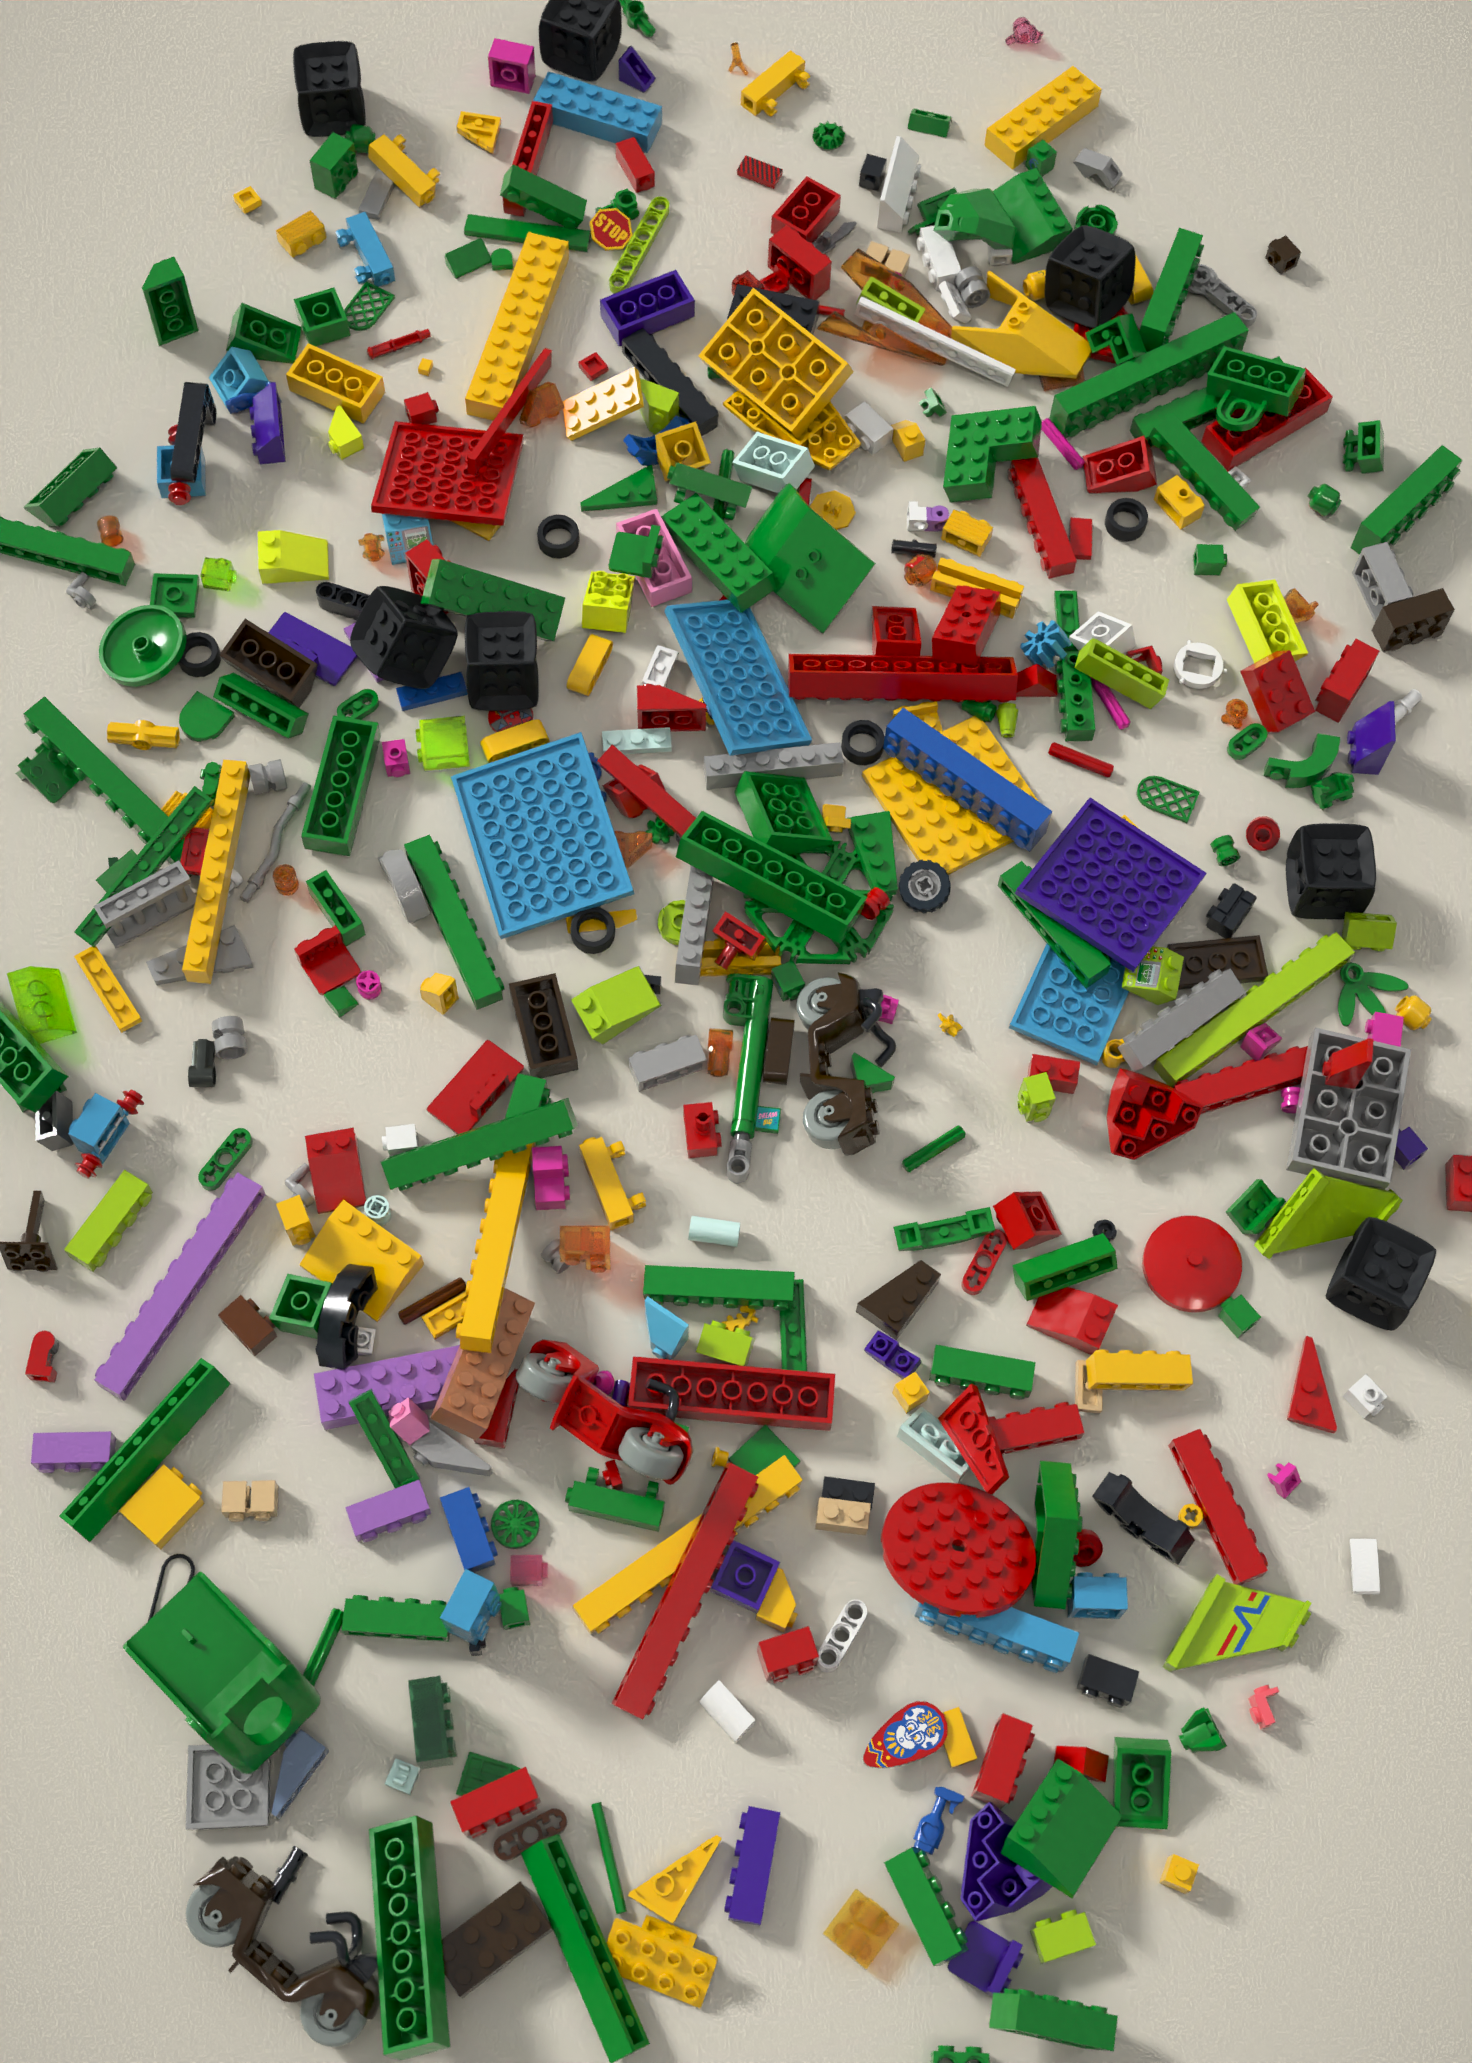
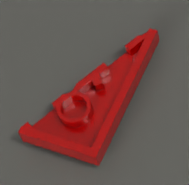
M1306 1336L1302 1346L1287 1420L1334 1434L1337 1426L1313 1338Z

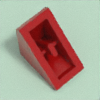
M1038 664L1017 672L1016 697H1057L1056 675Z
M1056 1746L1054 1763L1057 1759H1060L1081 1772L1088 1780L1106 1783L1109 1755L1088 1747Z

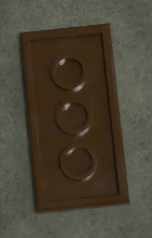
M1260 935L1167 945L1169 950L1184 957L1178 990L1191 989L1202 981L1205 984L1209 981L1208 976L1218 969L1221 972L1231 969L1240 984L1261 982L1268 976Z

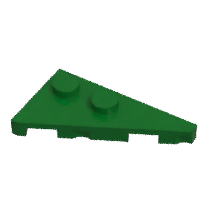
M649 465L580 502L581 512L657 505L653 466Z

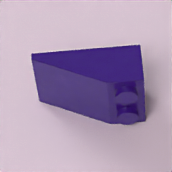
M1394 701L1387 702L1355 722L1352 731H1348L1347 744H1350L1351 751L1348 753V764H1351V773L1379 775L1396 742Z

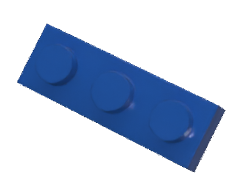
M462 671L438 677L430 688L420 689L409 686L396 688L402 712L468 695Z

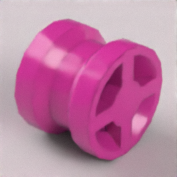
M367 970L357 976L358 992L364 999H375L381 994L382 986L377 973Z
M1287 1087L1281 1090V1097L1283 1098L1281 1110L1283 1112L1296 1113L1300 1093L1299 1087Z

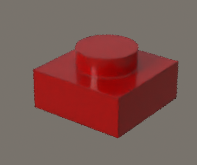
M597 352L578 362L579 368L590 381L608 372V365Z
M615 1459L605 1462L606 1470L602 1471L606 1486L611 1485L613 1490H622L623 1483Z

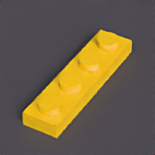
M91 946L74 956L121 1033L142 1022L138 1012L96 946Z

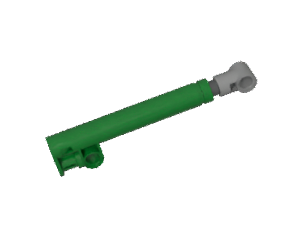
M734 973L726 977L729 989L725 995L723 1018L730 1025L744 1027L730 1132L734 1140L730 1142L727 1163L728 1179L733 1183L739 1184L745 1182L749 1175L752 1143L749 1141L755 1135L773 980L763 976ZM731 1008H736L739 1010V1012L733 1014L730 1013L728 1010ZM741 1166L744 1168V1171L736 1173L732 1168Z

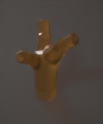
M734 42L730 45L732 63L728 71L732 72L735 66H739L741 71L747 75L748 71L742 62L739 45L737 42Z

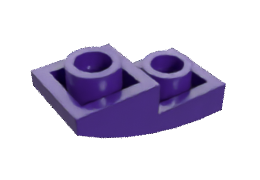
M879 1330L864 1349L874 1360L902 1379L914 1373L921 1364L919 1357L900 1347L898 1341Z

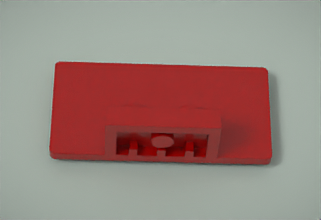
M486 1040L427 1107V1112L456 1134L469 1131L517 1078L518 1073L524 1070V1065L490 1040Z

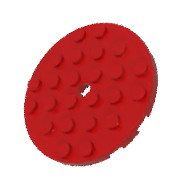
M948 1482L932 1483L917 1487L905 1493L893 1504L883 1524L881 1532V1542L884 1551L883 1559L890 1574L912 1598L921 1604L926 1602L939 1608L940 1613L960 1617L961 1614L976 1615V1618L998 1614L1016 1604L1026 1593L1032 1581L1036 1567V1553L1028 1529L1007 1504L978 1488ZM952 1545L965 1547L964 1552L956 1551Z

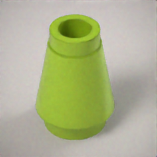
M1014 703L999 704L996 715L1001 737L1012 738L1015 736L1018 709H1016V704Z

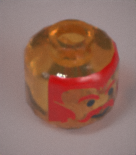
M919 554L905 564L904 578L909 585L923 587L932 580L937 565L929 555Z

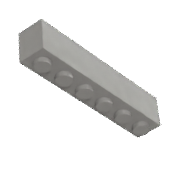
M840 742L771 749L763 752L732 756L729 754L704 756L706 789L737 787L744 771L803 777L805 779L842 776L844 761Z
M693 866L690 868L676 959L675 983L699 986L714 877Z
M1218 969L1208 976L1209 981L1205 984L1203 981L1191 988L1192 993L1190 995L1184 994L1174 1001L1175 1006L1172 1008L1168 1006L1158 1012L1157 1015L1159 1017L1156 1020L1150 1019L1140 1026L1141 1031L1138 1033L1134 1031L1123 1038L1124 1043L1117 1048L1132 1071L1145 1068L1246 993L1231 969L1223 972Z

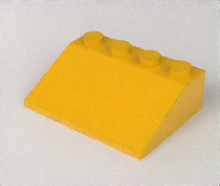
M343 1200L329 1216L299 1265L318 1280L331 1282L332 1284L337 1274L348 1264L374 1267L378 1290L370 1297L362 1312L378 1322L423 1267L424 1262L422 1255Z

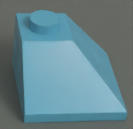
M647 1296L645 1299V1318L650 1347L653 1350L652 1353L659 1359L673 1360L689 1339V1324Z

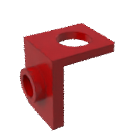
M1152 645L1127 652L1126 656L1130 658L1141 654L1133 660L1137 662L1146 661L1148 668L1162 675V661L1160 656L1156 655Z

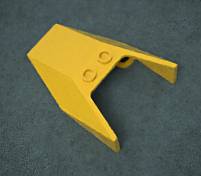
M988 271L987 287L990 291L989 298L1013 307L999 328L953 326L951 329V339L1016 369L1014 372L1016 374L1077 378L1092 353L1089 342L994 273Z

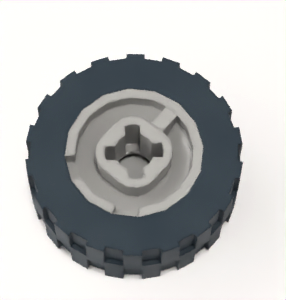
M919 860L918 862L911 863L900 876L899 890L902 900L909 908L916 912L932 913L936 909L943 907L951 892L950 878L944 867L942 868L939 863H934L932 860Z

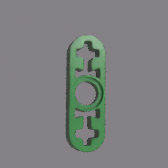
M244 1128L233 1130L201 1169L198 1179L205 1190L213 1191L218 1189L252 1147L253 1140L248 1130ZM244 1137L246 1142L244 1144L240 1142L237 1145L236 1138ZM223 1154L232 1155V1161L227 1165L219 1163V1158ZM214 1174L216 1180L214 1182L211 1180L207 1182L205 1177Z

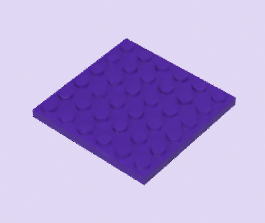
M1090 797L1019 885L1015 894L1134 972L1207 873Z

